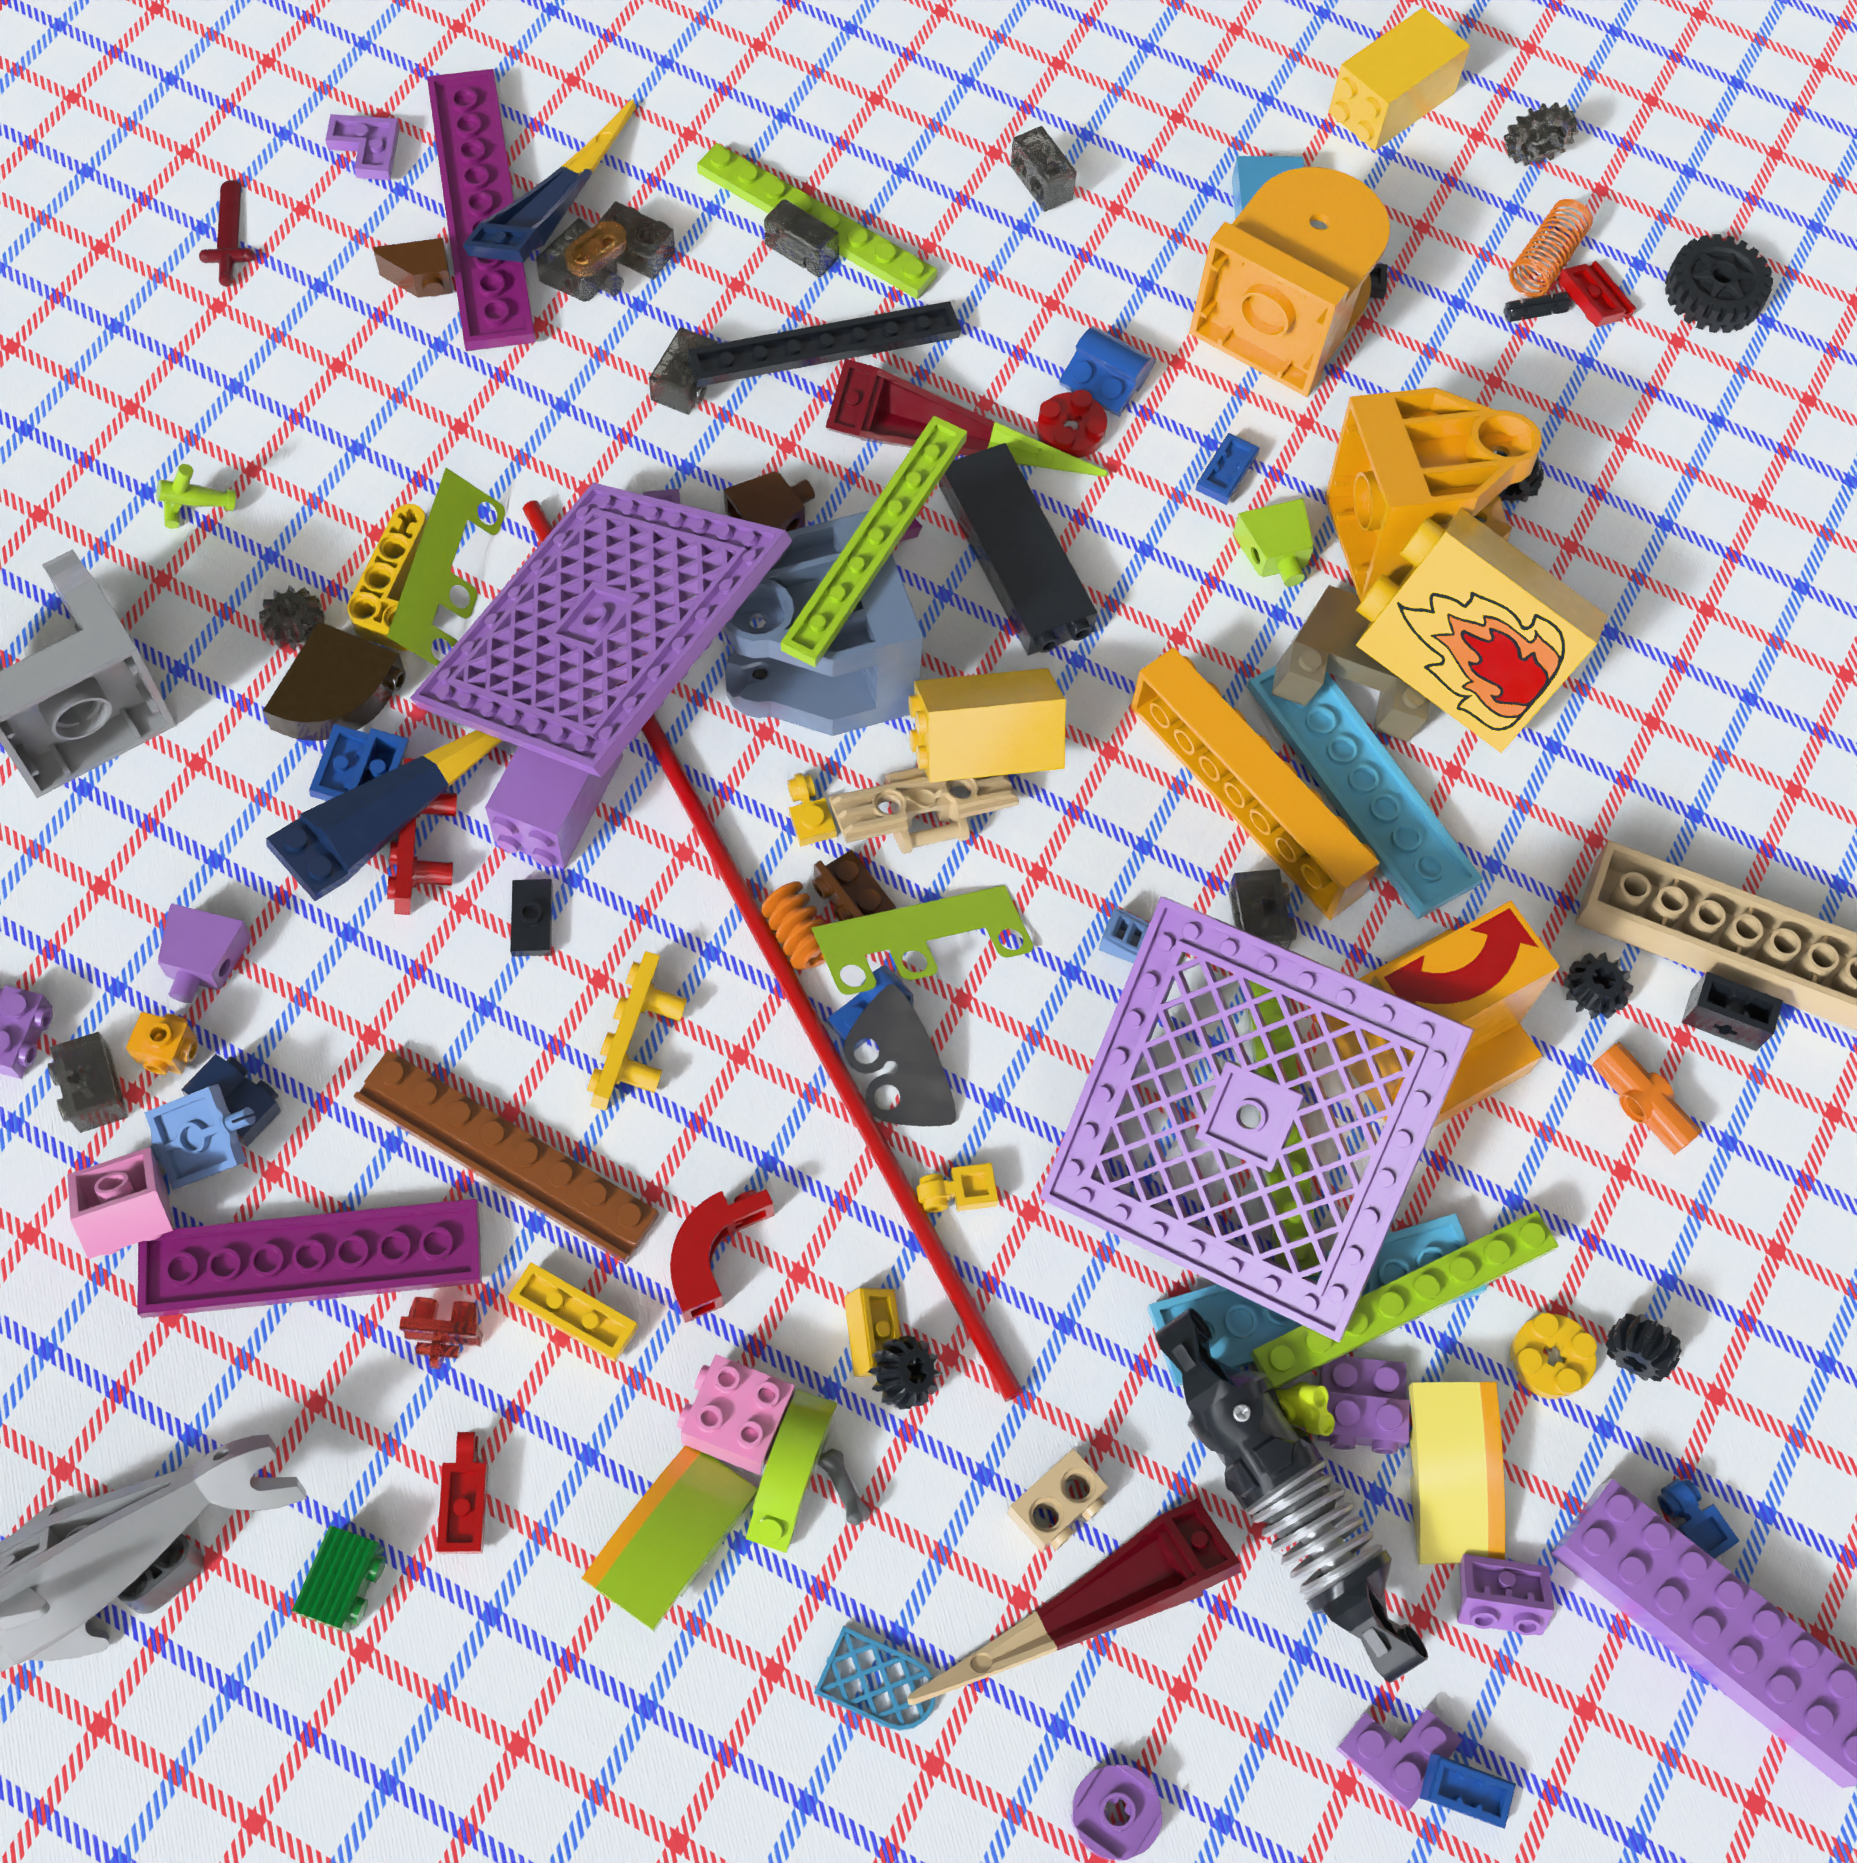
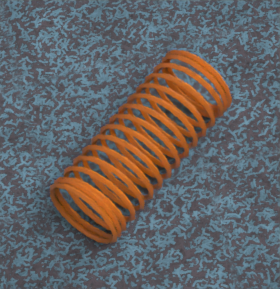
M1573 199L1559 200L1553 206L1509 270V281L1519 293L1527 297H1538L1547 293L1549 287L1579 246V243L1582 242L1586 233L1591 229L1593 220L1587 207ZM1566 206V207H1572V208H1574V209H1577V210H1578L1579 212H1581V213L1584 215V217L1586 218V220H1587V227H1586V223L1584 222V220L1582 219V217L1579 216L1577 213H1575V212H1573V211H1571V210H1568V209H1557V208ZM1564 211L1574 214L1582 222L1584 230L1572 217L1565 214H1557L1556 212ZM1556 216H1563L1572 220L1580 231H1577L1569 222L1557 219ZM1560 222L1567 224L1574 231L1565 228ZM1551 231L1555 232L1559 237L1567 240L1568 243H1565L1559 237L1552 235ZM1563 233H1566V234L1570 235V236L1572 237V239H1571V238H1568V237H1567L1565 234H1563ZM1547 236L1552 237L1556 242L1564 245L1565 248H1561L1557 243L1549 240ZM1544 241H1547L1553 247L1559 249L1562 253H1558L1555 249L1546 245ZM1541 246L1545 247L1548 251L1556 254L1558 258H1555L1549 252L1544 251L1541 248ZM1537 251L1542 252L1546 257L1552 259L1555 263H1552L1544 256L1539 255ZM1534 256L1539 257L1543 262L1549 264L1551 268L1545 266L1542 262L1536 260ZM1521 265H1524L1525 269H1526L1533 277H1535V278H1537V279H1540V280H1545V283L1536 282V281L1530 279V278L1524 273V271H1523ZM1517 266L1519 267V269H1520L1522 275H1523L1528 281H1530V282H1532V283H1534V284H1536V285H1542V286H1545V287L1536 288V287H1533V286L1527 284L1523 279H1521V277H1520V275H1519V273H1518ZM1527 266H1530L1535 271L1541 273L1543 277H1539L1532 273ZM1514 269H1515V273H1516L1518 279H1519L1525 286H1527V287H1529V288H1531V289H1533V290H1539V291H1541V292L1534 293V292H1529V291L1523 289V288L1517 283V281H1516V279H1515V277H1514Z

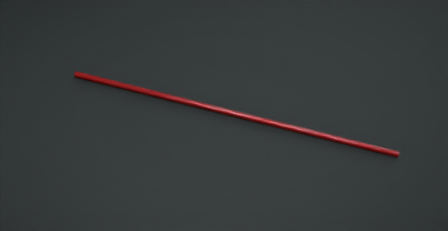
M532 500L527 502L522 510L539 542L542 543L553 528L539 502ZM653 713L641 728L644 736L1004 1401L1008 1402L1023 1393L1019 1382L924 1211L922 1204L919 1203L916 1193Z

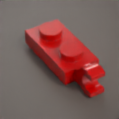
M457 1432L456 1463H442L437 1552L439 1554H483L488 1464L476 1463L479 1437L475 1436V1432Z

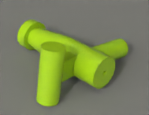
M181 464L174 481L159 479L156 498L157 501L164 502L165 527L175 529L180 526L179 510L182 505L224 507L225 511H233L236 502L235 490L226 489L223 492L196 484H189L194 470L189 464Z

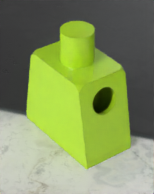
M1303 498L1238 513L1233 535L1258 575L1267 577L1280 574L1286 587L1300 584L1305 579L1302 568L1309 564L1313 552V540Z

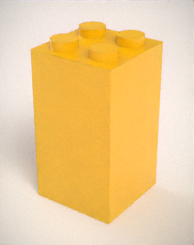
M1422 7L1341 64L1328 112L1354 133L1359 140L1376 151L1455 94L1471 45Z
M1048 668L914 681L915 695H909L908 699L910 716L915 718V729L909 732L910 747L912 753L916 752L918 768L925 770L929 782L1065 769L1066 699Z

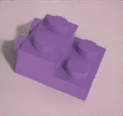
M7 985L4 986V989H0V1074L22 1079L26 1068L33 1064L37 1054L36 1044L42 1031L49 1027L53 1015V1006L43 994Z
M1341 1356L1320 1367L1319 1386H1324L1328 1391L1327 1410L1333 1415L1335 1426L1329 1436L1318 1435V1441L1330 1442L1331 1448L1341 1450L1355 1449V1445L1372 1446V1451L1379 1454H1396L1398 1449L1404 1448L1409 1443L1410 1400H1406V1363Z

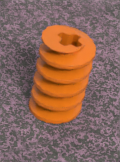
M792 881L770 894L764 901L761 911L763 916L769 919V926L776 932L778 942L784 944L783 951L787 956L791 957L792 967L796 970L812 969L824 964L826 961L811 928L825 925L823 919L811 921L816 916L818 910L814 906L805 907L810 901V896L806 893L797 895L803 889V884L799 881Z

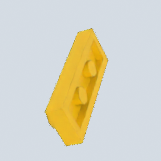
M532 1262L529 1263L508 1295L509 1302L615 1363L638 1329V1323Z

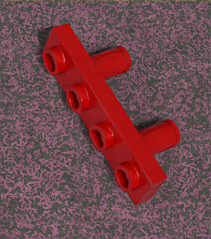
M404 758V764L414 759ZM442 792L399 832V841H391L389 864L397 865L396 877L388 876L387 900H395L394 914L410 915L412 887H416V884L452 886L453 862L418 860V856H414L416 818H420L421 814L456 817L457 793Z

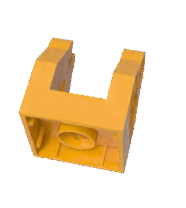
M1436 387L1349 397L1325 494V501L1360 602L1382 574L1399 585L1414 567L1413 564L1399 554L1427 517L1442 528H1445L1461 507L1472 516L1485 519L1486 522L1483 524L1508 542L1512 526L1509 525L1505 517L1501 497L1498 495L1509 485L1523 481L1532 472L1542 444L1541 432L1533 421L1522 414L1509 410H1495ZM1494 451H1503L1507 456L1495 454Z

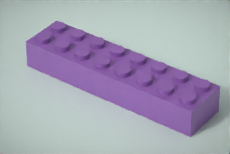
M1610 1479L1598 1487L1550 1554L1841 1788L1856 1786L1857 1671L1614 1479Z

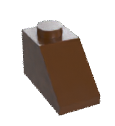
M443 238L373 247L379 275L417 298L453 293Z

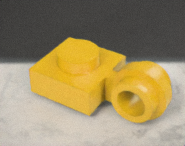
M802 773L794 774L793 779L787 780L788 789L792 801L800 800L801 804L789 807V816L800 847L836 837L837 830L826 798L810 801V797L816 796L810 774L804 776Z

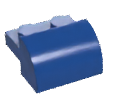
M1092 326L1077 342L1075 346L1076 353L1059 379L1060 386L1073 393L1076 390L1088 391L1092 395V399L1096 400L1103 409L1120 417L1134 392H1139L1156 364V359L1107 332Z
M334 724L309 789L310 796L328 801L400 767L409 739L371 728L368 734Z

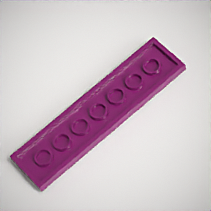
M477 1199L176 1228L173 1231L164 1233L155 1240L138 1242L137 1314L141 1318L482 1283L479 1203Z

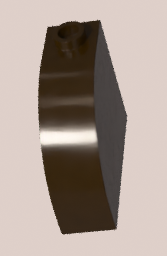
M319 621L263 709L270 729L295 739L323 741L329 739L334 724L354 730L362 728L381 712L393 692L400 690L406 672L400 654Z

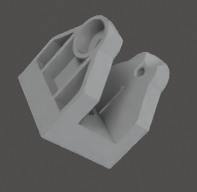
M73 549L42 564L74 620V627L77 633L5 669L0 663V743L36 798L176 726L137 647L98 584Z

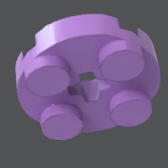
M1106 1765L1090 1772L1075 1790L1072 1799L1071 1824L1080 1842L1094 1855L1106 1860H1128L1149 1849L1159 1835L1162 1826L1159 1794L1153 1782L1140 1770L1129 1765ZM1120 1799L1126 1804L1124 1813L1129 1817L1125 1824L1117 1821L1112 1825L1107 1821L1109 1813L1104 1808L1107 1802L1116 1804Z

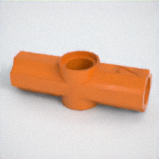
M1621 1042L1610 1047L1592 1064L1598 1073L1620 1095V1105L1627 1116L1639 1124L1645 1123L1673 1155L1680 1152L1703 1132L1674 1101L1675 1096L1670 1084L1659 1074L1648 1073Z

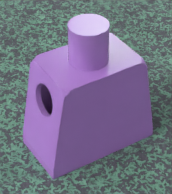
M171 903L158 956V964L165 975L174 979L168 995L177 1001L192 1003L198 986L215 990L222 988L252 938L245 923L242 920Z

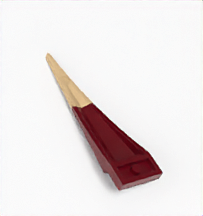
M1196 1498L1158 1516L1103 1562L1037 1611L966 1659L910 1693L907 1698L908 1704H918L1202 1597L1204 1590L1241 1573V1562L1200 1500Z

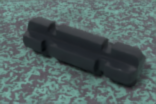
M1566 292L1555 293L1552 298L1551 295L1523 299V303L1520 300H1514L1505 303L1503 313L1508 322L1519 321L1522 316L1523 319L1552 315V311L1554 314L1566 313L1569 311V306H1571V300Z

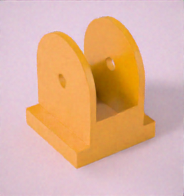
M1296 168L1282 172L1269 179L1256 192L1234 222L1229 224L1225 221L1211 238L1189 334L1308 397L1321 380L1326 363L1360 319L1367 306L1371 293L1370 273L1383 256L1390 235L1389 217L1381 200L1368 186L1346 173L1328 168ZM1322 221L1328 228L1312 227L1310 222Z

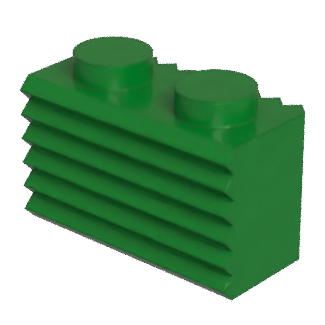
M329 1525L292 1611L300 1617L348 1634L352 1624L358 1626L365 1615L368 1600L364 1599L370 1582L376 1583L383 1573L386 1564V1557L382 1556L384 1548L374 1540Z

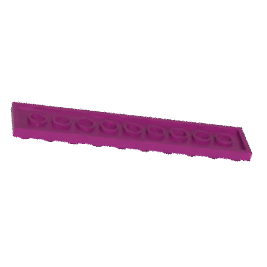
M487 69L427 76L465 350L473 351L535 343L524 264L522 262L468 256L463 247L464 242L480 222L514 202L494 70Z

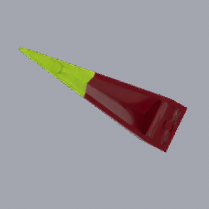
M849 359L844 361L825 426L827 430L855 437L862 441L912 448L932 417L936 416L967 431L966 442L957 455L968 456L1006 443L1017 464L1101 477L1109 476L1107 471L992 421L883 369Z

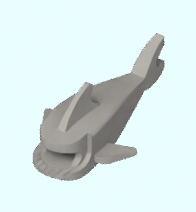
M256 1435L231 1441L208 1453L192 1466L91 1498L61 1511L58 1510L55 1504L49 1505L11 1536L0 1541V1672L26 1660L55 1661L72 1659L106 1650L110 1638L108 1633L92 1628L87 1621L133 1583L209 1504L235 1510L261 1511L281 1508L307 1499L306 1490L297 1477L258 1478L254 1476V1473L277 1457L276 1445L270 1436Z

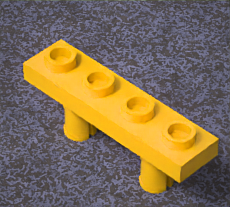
M645 951L641 963L633 961L626 980V984L632 985L629 997L620 996L613 1019L620 1021L615 1034L607 1032L600 1055L607 1057L602 1070L594 1068L587 1091L594 1093L590 1105L592 1107L606 1111L615 1084L619 1085L620 1082L652 1093L656 1091L663 1070L628 1059L629 1055L626 1053L640 1013H645L647 1010L680 1022L687 998L654 988L655 984L652 983L660 955Z

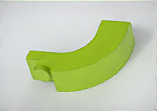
M797 1389L778 1431L752 1508L754 1511L746 1535L747 1540L787 1553L812 1473L830 1431L837 1402Z

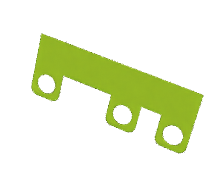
M447 467L443 473L387 634L388 638L436 667L441 661L436 659L432 653V642L437 638H442L450 644L451 649L458 642L454 637L432 625L439 604L460 617L467 619L472 615L478 596L477 590L473 585L450 571L467 520L487 533L496 535L499 533L505 515V509L501 503ZM483 502L490 503L497 512V520L492 525L485 524L478 516V506ZM455 585L464 587L469 594V604L465 608L456 607L450 600V589Z
M1005 885L811 928L838 990L845 995L872 990L876 986V979L865 957L867 954L889 950L901 977L906 980H915L932 976L938 970L937 964L926 943L929 940L986 928L997 953L1002 957H1014L1030 953L1033 950L1031 938ZM1005 929L1016 930L1023 938L1022 946L1016 950L1005 948L999 941L1000 932ZM908 951L920 952L927 960V967L921 972H912L903 965V955ZM847 965L860 967L865 973V982L857 987L845 984L840 976L842 968Z

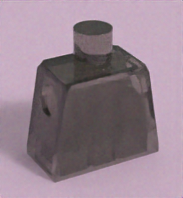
M580 218L574 221L536 257L540 282L583 302L590 301L600 290L614 297L621 291L624 284L623 278L617 275L616 252Z

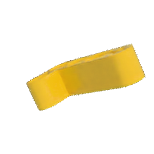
M404 504L394 511L347 606L354 631L358 637L401 651H407L408 649L388 638L387 634L427 522L423 509L416 504Z

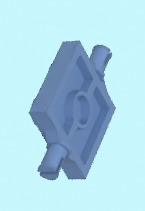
M219 1084L206 1087L144 1112L151 1130L152 1145L149 1147H151L156 1161H159L165 1169L172 1190L247 1162L237 1135V1129L255 1123V1116L241 1120L242 1117L253 1114L254 1111L246 1107L243 1110L230 1114Z

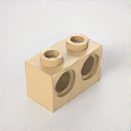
M1073 1448L1012 1503L1007 1514L1041 1553L1050 1545L1055 1550H1058L1073 1536L1075 1532L1071 1529V1526L1080 1517L1083 1516L1089 1521L1106 1505L1102 1497L1109 1487ZM1070 1480L1082 1482L1087 1489V1496L1083 1499L1070 1497L1066 1492L1065 1483ZM1042 1508L1050 1510L1055 1515L1056 1525L1051 1528L1038 1526L1034 1520L1033 1513Z

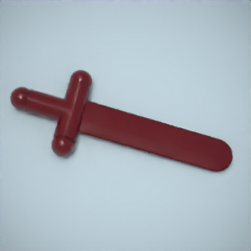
M235 180L225 181L220 187L217 249H203L199 253L201 262L219 263L218 281L224 287L230 286L233 282L234 263L251 262L255 258V253L252 249L238 248L241 185Z

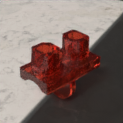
M414 1297L408 1317L401 1316L399 1330L404 1331V1338L407 1340L432 1342H417L416 1355L430 1356V1368L441 1369L444 1357L458 1359L460 1355V1346L446 1345V1343L481 1347L483 1333L478 1326V1307L476 1303L466 1301L454 1302L451 1320L445 1321L436 1320L439 1307L437 1300Z

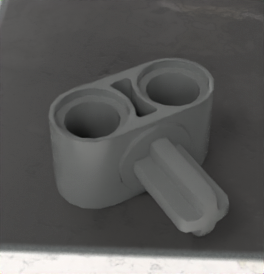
M181 1533L117 1597L137 1613L149 1614L156 1611L201 1572L204 1564V1556L201 1550ZM184 1550L182 1558L175 1564L170 1565L174 1554ZM147 1580L145 1589L140 1594L134 1596L135 1588L141 1582Z

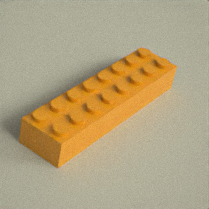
M1173 647L1141 669L1131 709L1315 906L1331 921L1364 896L1380 863L1376 859L1374 851L1367 844L1361 843L1350 832L1349 826L1340 816H1335L1324 805L1323 799L1317 791L1308 788L1301 781L1294 767L1279 758L1264 736L1257 735L1247 724L1244 715L1238 709L1232 708L1222 698L1219 689L1213 683L1207 682L1197 672L1191 659L1187 656H1182Z

